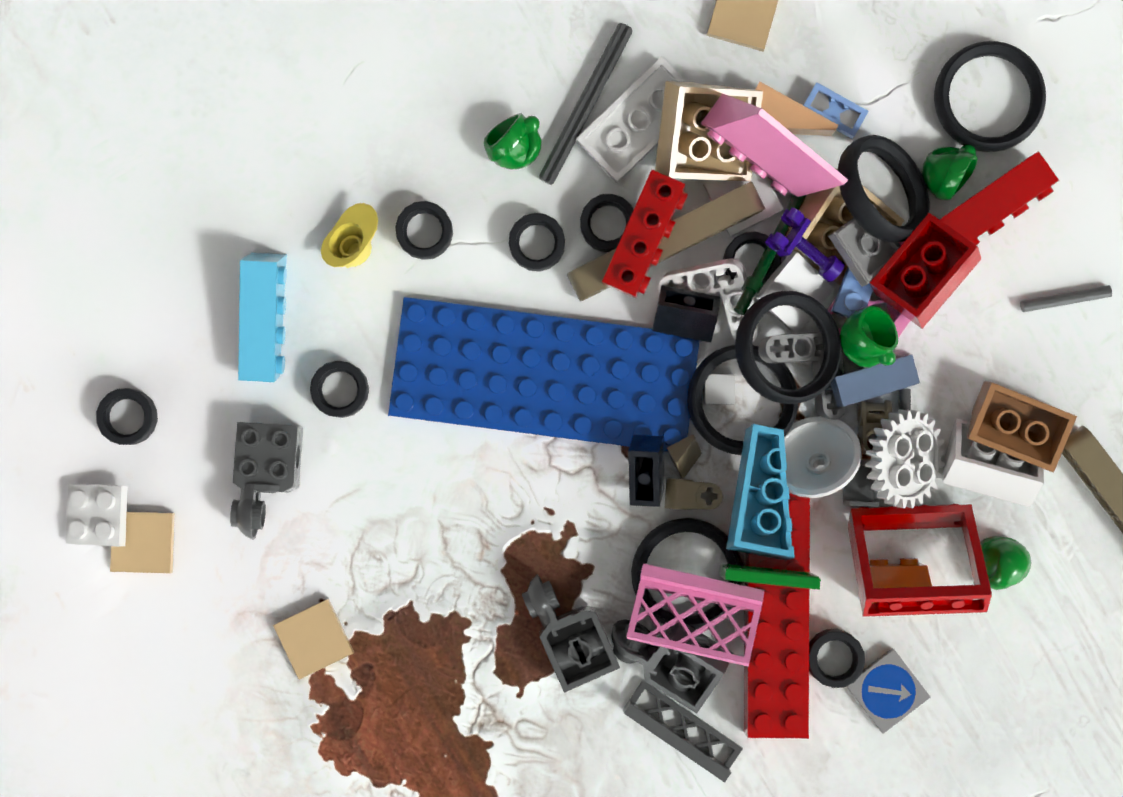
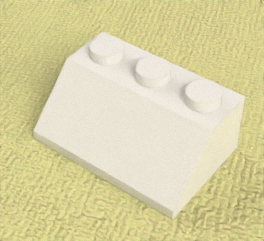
M956 418L944 459L943 483L1031 507L1044 484V469L968 439L970 421Z

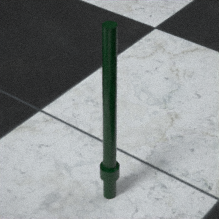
M793 195L787 209L790 211L793 207L799 210L806 195L800 197ZM780 219L773 235L779 232L786 236L790 226ZM766 246L752 275L746 278L742 286L743 293L734 308V311L740 315H744L747 312L753 298L759 295L763 287L762 281L777 253L768 246Z

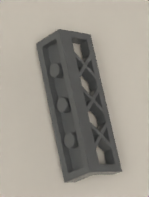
M642 680L623 708L625 715L724 783L732 773L730 767L743 750L740 745L645 682V680ZM645 689L655 695L657 708L645 710L636 704ZM660 699L668 704V706L661 707ZM677 710L681 715L682 725L669 727L664 723L662 711ZM658 712L660 720L650 713ZM685 717H687L693 722L686 724ZM700 726L705 730L707 741L694 744L688 738L687 728ZM683 729L684 736L678 733L676 730ZM709 733L715 736L717 740H710ZM725 743L733 749L724 764L713 756L712 745ZM708 746L709 753L704 751L701 747Z

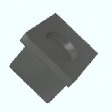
M860 465L854 478L844 487L843 505L879 507V502H874L875 490H871L875 480L867 479V475L872 472V468Z

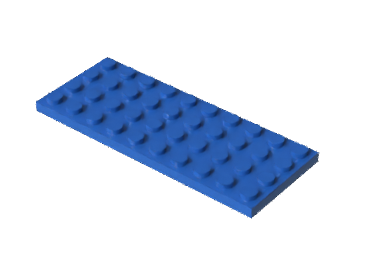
M404 297L388 416L630 447L633 435L663 436L664 451L668 452L667 448L688 437L690 414L687 396L689 384L697 366L700 340L654 332L649 328Z

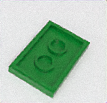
M724 563L720 565L719 576L724 580L820 590L821 578L811 572Z

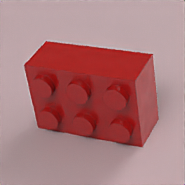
M928 213L872 279L870 285L876 296L923 329L980 262L979 248L931 213Z

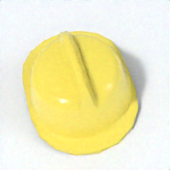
M358 203L349 207L341 215L322 243L321 255L326 264L332 267L345 266L350 268L359 266L368 259L372 250L371 240L378 226L377 212L371 205Z

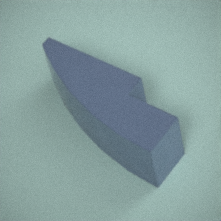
M911 354L896 358L892 365L885 366L880 363L870 368L865 367L835 376L831 386L837 407H843L919 384L920 380L913 355Z

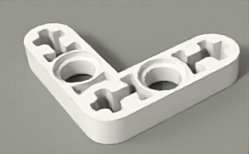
M724 259L669 271L663 276L659 283V291L661 285L667 286L670 280H673L674 284H680L685 281L687 276V283L680 285L679 289L705 294L720 292L733 338L736 340V333L743 315L734 311L735 307L731 304L730 298L734 295H742V286L747 278L745 268L739 260ZM727 268H730L731 272H737L734 280H731L729 275L721 276L718 283H716V276L725 274ZM697 273L706 274L710 280L709 285H697L694 281V275ZM752 300L749 308L754 304V300ZM760 321L756 326L753 342L757 339L760 332Z

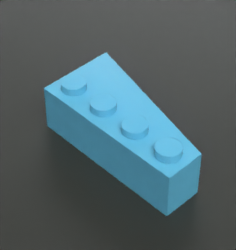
M251 252L240 260L238 380L275 382L280 377V374L284 373L285 357L281 356V347L285 343L286 335L285 326H283V315H285L287 254Z
M752 424L745 430L726 547L728 550L785 561L795 558L791 538L792 521L789 515L788 500L790 498L786 480L787 463L784 430Z

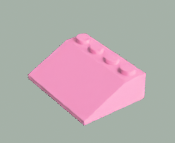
M722 93L701 122L709 130L707 133L708 137L720 145L725 142L731 147L728 152L741 162H744L746 159L752 164L749 169L762 179L767 176L773 181L770 186L784 196L788 192L800 197L844 185L848 180L760 107Z

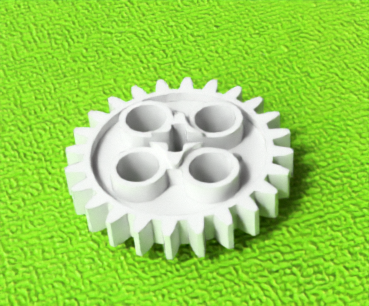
M899 409L897 413H889V419H881L882 428H874L877 438L869 439L873 449L866 451V454L871 456V461L867 462L865 467L872 468V472L867 475V479L875 480L871 490H877V498L884 499L885 504L899 508H914L915 504H923V497H931L930 488H938L935 479L942 478L938 470L939 467L945 466V463L940 461V457L945 455L946 451L940 450L944 439L937 438L941 429L933 428L935 420L928 419V414L908 409Z

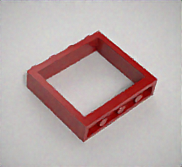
M972 504L914 506V508L893 506L851 508L848 532L863 617L984 613L988 611L992 592ZM962 527L975 585L899 588L873 587L864 531Z

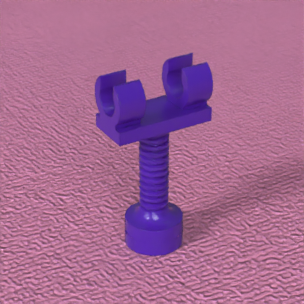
M792 207L789 211L786 208L781 216V220L786 225L792 227L787 237L779 232H776L774 235L771 233L765 241L766 245L776 251L780 257L790 255L795 247L798 248L820 267L818 274L827 282L835 280L842 272L844 263L834 255L827 258L802 237L811 221L805 218L799 210Z

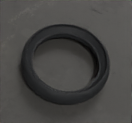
M998 41L974 43L955 53L942 68L934 90L936 114L945 131L961 145H971L975 147L976 151L981 152L1006 150L1024 141L1039 124L1046 104V87L1042 73L1036 63L1021 49ZM994 56L1005 59L1014 64L1027 80L1030 89L1028 113L1019 127L1006 135L999 137L976 135L964 128L952 112L949 100L952 79L961 66L975 58Z
M879 135L861 137L853 141L844 150L839 160L838 172L848 180L839 188L853 218L865 231L879 240L891 243L906 241L930 211L928 189L922 173L914 160L896 142ZM863 152H872L879 156L900 179L909 205V220L904 226H896L887 221L876 210L866 195L858 171V159Z
M779 291L768 294L757 300L747 310L738 326L735 351L739 369L751 388L773 402L798 404L815 398L833 381L841 361V339L835 320L819 301L804 293ZM777 306H793L806 312L816 322L823 337L824 357L819 372L811 382L795 390L783 389L769 382L760 372L754 359L753 336L756 326L768 311Z
M730 345L711 353L697 367L689 384L687 403L693 425L709 444L726 453L741 455L744 441L730 439L716 431L709 423L702 404L703 388L711 372L720 364L728 360L737 359L735 345ZM753 345L755 361L765 365L774 373L781 388L797 389L795 379L785 363H766L759 355V346ZM783 404L782 414L774 428L784 430V437L795 421L798 404Z
M681 518L665 522L653 529L642 540L636 550L631 569L635 595H637L643 564H647L653 549L662 540L671 535L692 532L708 537L722 550L727 564L742 565L738 551L726 549L728 536L709 522L693 518ZM728 580L729 583L742 585L740 581ZM645 588L643 599L650 608L657 604V602L652 598L649 590ZM715 604L712 608L705 611L704 614L709 621H712L724 614L718 604ZM662 607L653 612L656 620L663 625L675 618L673 613ZM699 614L690 615L683 619L684 623L694 629H699L705 625Z

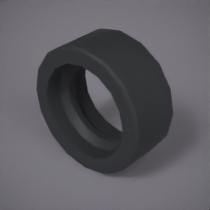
M601 194L592 198L583 208L580 217V229L585 241L593 249L610 252L617 248L622 235L608 241L598 238L591 229L593 213L603 206L616 207L623 213L627 226L634 209L621 196Z
M428 201L414 202L405 207L397 218L395 226L396 238L402 249L410 256L421 260L434 259L443 254L450 246L453 237L452 222L446 211L439 205ZM418 214H431L439 220L442 226L441 238L435 245L429 248L415 246L407 236L408 223Z
M532 213L523 216L515 222L509 233L508 244L511 255L519 266L529 271L540 272L552 268L559 262L564 253L565 236L562 227L554 218L546 214ZM542 225L548 228L554 236V249L544 259H530L520 249V236L530 226Z
M756 231L744 232L735 237L725 249L723 260L734 259L738 249L745 244L754 243L765 249L767 246L765 241L769 236ZM777 253L762 281L763 285L781 264V257ZM727 268L725 274L729 275L731 280H734L737 272H731L730 268Z
M333 361L324 364L316 371L311 379L310 393L312 401L319 411L328 416L345 418L356 414L363 408L368 400L369 385L367 377L360 368L349 362ZM335 372H346L353 377L358 389L355 399L344 407L332 406L323 396V383L329 375Z
M130 388L116 389L108 393L100 401L96 411V423L101 434L110 442L119 445H136L147 440L154 432L158 422L157 409L153 400L144 392ZM123 399L136 401L144 411L143 425L133 434L124 435L117 432L110 422L112 407Z
M826 629L816 634L809 642V672L822 685L831 688H844L854 683L862 674L865 665V653L860 642L848 632L839 629ZM838 640L850 648L853 661L846 673L840 676H831L825 674L820 669L817 655L819 649L825 643Z

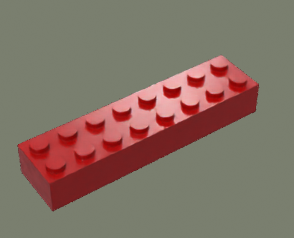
M789 493V515L792 521L791 538L795 558L785 561L745 553V566L810 572V498ZM745 582V586L765 591L749 667L744 666V733L747 738L809 739L810 589ZM744 610V626L752 622L754 612ZM748 630V631H746V632L744 633V635L746 636L747 639H748L749 631H750V630Z

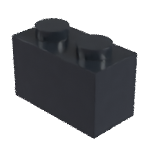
M661 285L652 331L711 343L718 319L721 297Z
M633 435L628 450L630 505L660 507L664 493L663 436Z

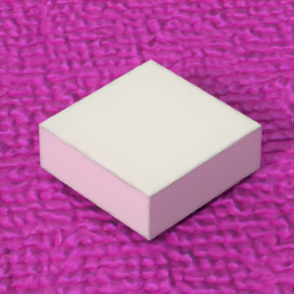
M710 374L704 385V404L734 405L735 374Z

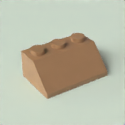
M984 381L972 410L967 438L1054 473L1077 416L993 382Z

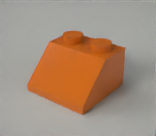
M917 558L900 559V564H888V559H870V570L874 588L932 586L928 566L918 564Z

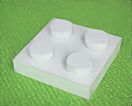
M68 484L66 544L125 546L128 486Z

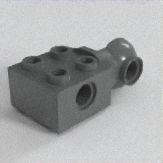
M237 422L233 483L241 488L240 500H233L230 523L232 527H238L246 537L252 540L256 538L258 529H263L265 523L266 504L265 501H260L261 492L289 493L299 488L303 428L300 426Z
M537 574L531 580L527 591L522 593V597L532 619L537 616L540 619L543 627L539 631V637L563 692L570 691L619 669V663L595 608L581 606L557 616L555 609L560 608V604L550 581L542 583Z
M630 620L617 621L613 625L611 633L614 645L613 651L616 657L625 663L631 664L638 661L643 664L645 682L693 712L698 713L725 674L730 662L627 639ZM637 622L635 632L646 635L650 633V630ZM679 622L671 626L666 632L669 640L679 641L687 636ZM686 624L691 633L696 631V629ZM702 633L695 637L699 646L703 648H709L717 643ZM691 641L686 642V644L693 645ZM721 647L716 650L724 652Z

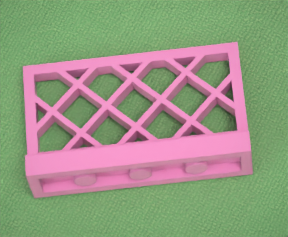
M643 564L640 575L641 579L626 636L627 639L749 667L765 590ZM645 588L658 591L664 600L649 608L643 599ZM680 596L689 598L694 607L679 615L671 602ZM710 603L718 604L724 614L712 621L708 620L701 609ZM642 605L645 611L639 614ZM668 605L675 618L660 626L653 612ZM739 610L754 612L752 622L741 629L732 617ZM697 611L705 625L691 633L683 619ZM646 616L650 617L657 628L647 635L635 632L637 622ZM728 618L736 632L721 640L713 626ZM679 622L687 636L679 641L669 640L664 631ZM709 629L718 643L709 648L700 647L695 637ZM750 630V631H749V636H748V639H747L746 636L744 635V633H745L746 631ZM658 634H661V636H662L663 638H659V637H655V636L658 635ZM740 636L746 645L744 657L731 654L725 644ZM691 641L693 645L686 644V642ZM721 647L724 652L716 650Z

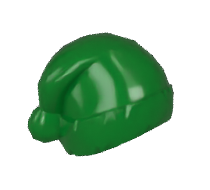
M519 113L495 126L484 138V149L488 158L496 165L510 170L522 169L533 163L540 153L542 143L538 133L539 119L536 116L525 118L522 113Z
M964 145L961 148L942 147L933 150L927 155L922 166V176L927 189L936 198L950 200L969 180L978 160L975 147L971 145Z
M868 306L854 312L846 319L841 328L840 339L842 350L850 361L860 367L867 368L880 363L885 366L892 365L896 361V355L893 350L898 345V333L893 320L886 311L879 307Z
M1002 536L989 537L980 543L992 589H1007L1026 578L1032 563L1030 554L1025 546L1015 539Z

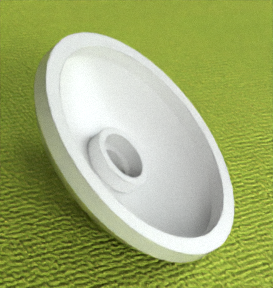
M821 416L805 418L794 423L784 437L787 487H789V492L794 495L817 498L833 494L845 487L854 478L860 467L862 450L859 439L850 426L838 419H827ZM819 465H824V467L816 469Z

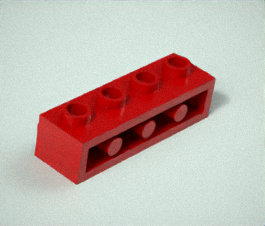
M1037 151L939 220L977 245L980 243L977 237L986 231L991 235L1005 226L1002 221L1010 214L1013 218H1016L1029 209L1026 203L1035 197L1038 201H1041L1054 192L1051 186L1060 180L1041 153Z
M651 169L602 280L604 285L633 298H637L639 293L645 294L651 280L647 273L651 265H658L664 251L659 248L663 237L669 239L676 224L675 221L671 220L676 209L682 210L688 197V193L684 192L685 183Z

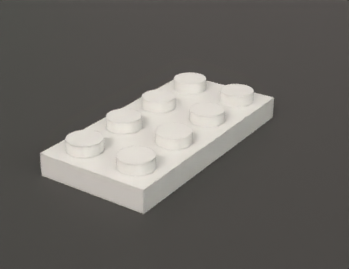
M662 56L576 138V142L616 183L658 145L665 82H687Z

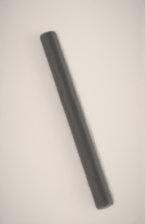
M623 23L617 25L539 175L541 181L550 185L554 184L576 142V138L579 136L632 35V28Z

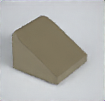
M694 434L667 448L681 478L688 474L702 454Z

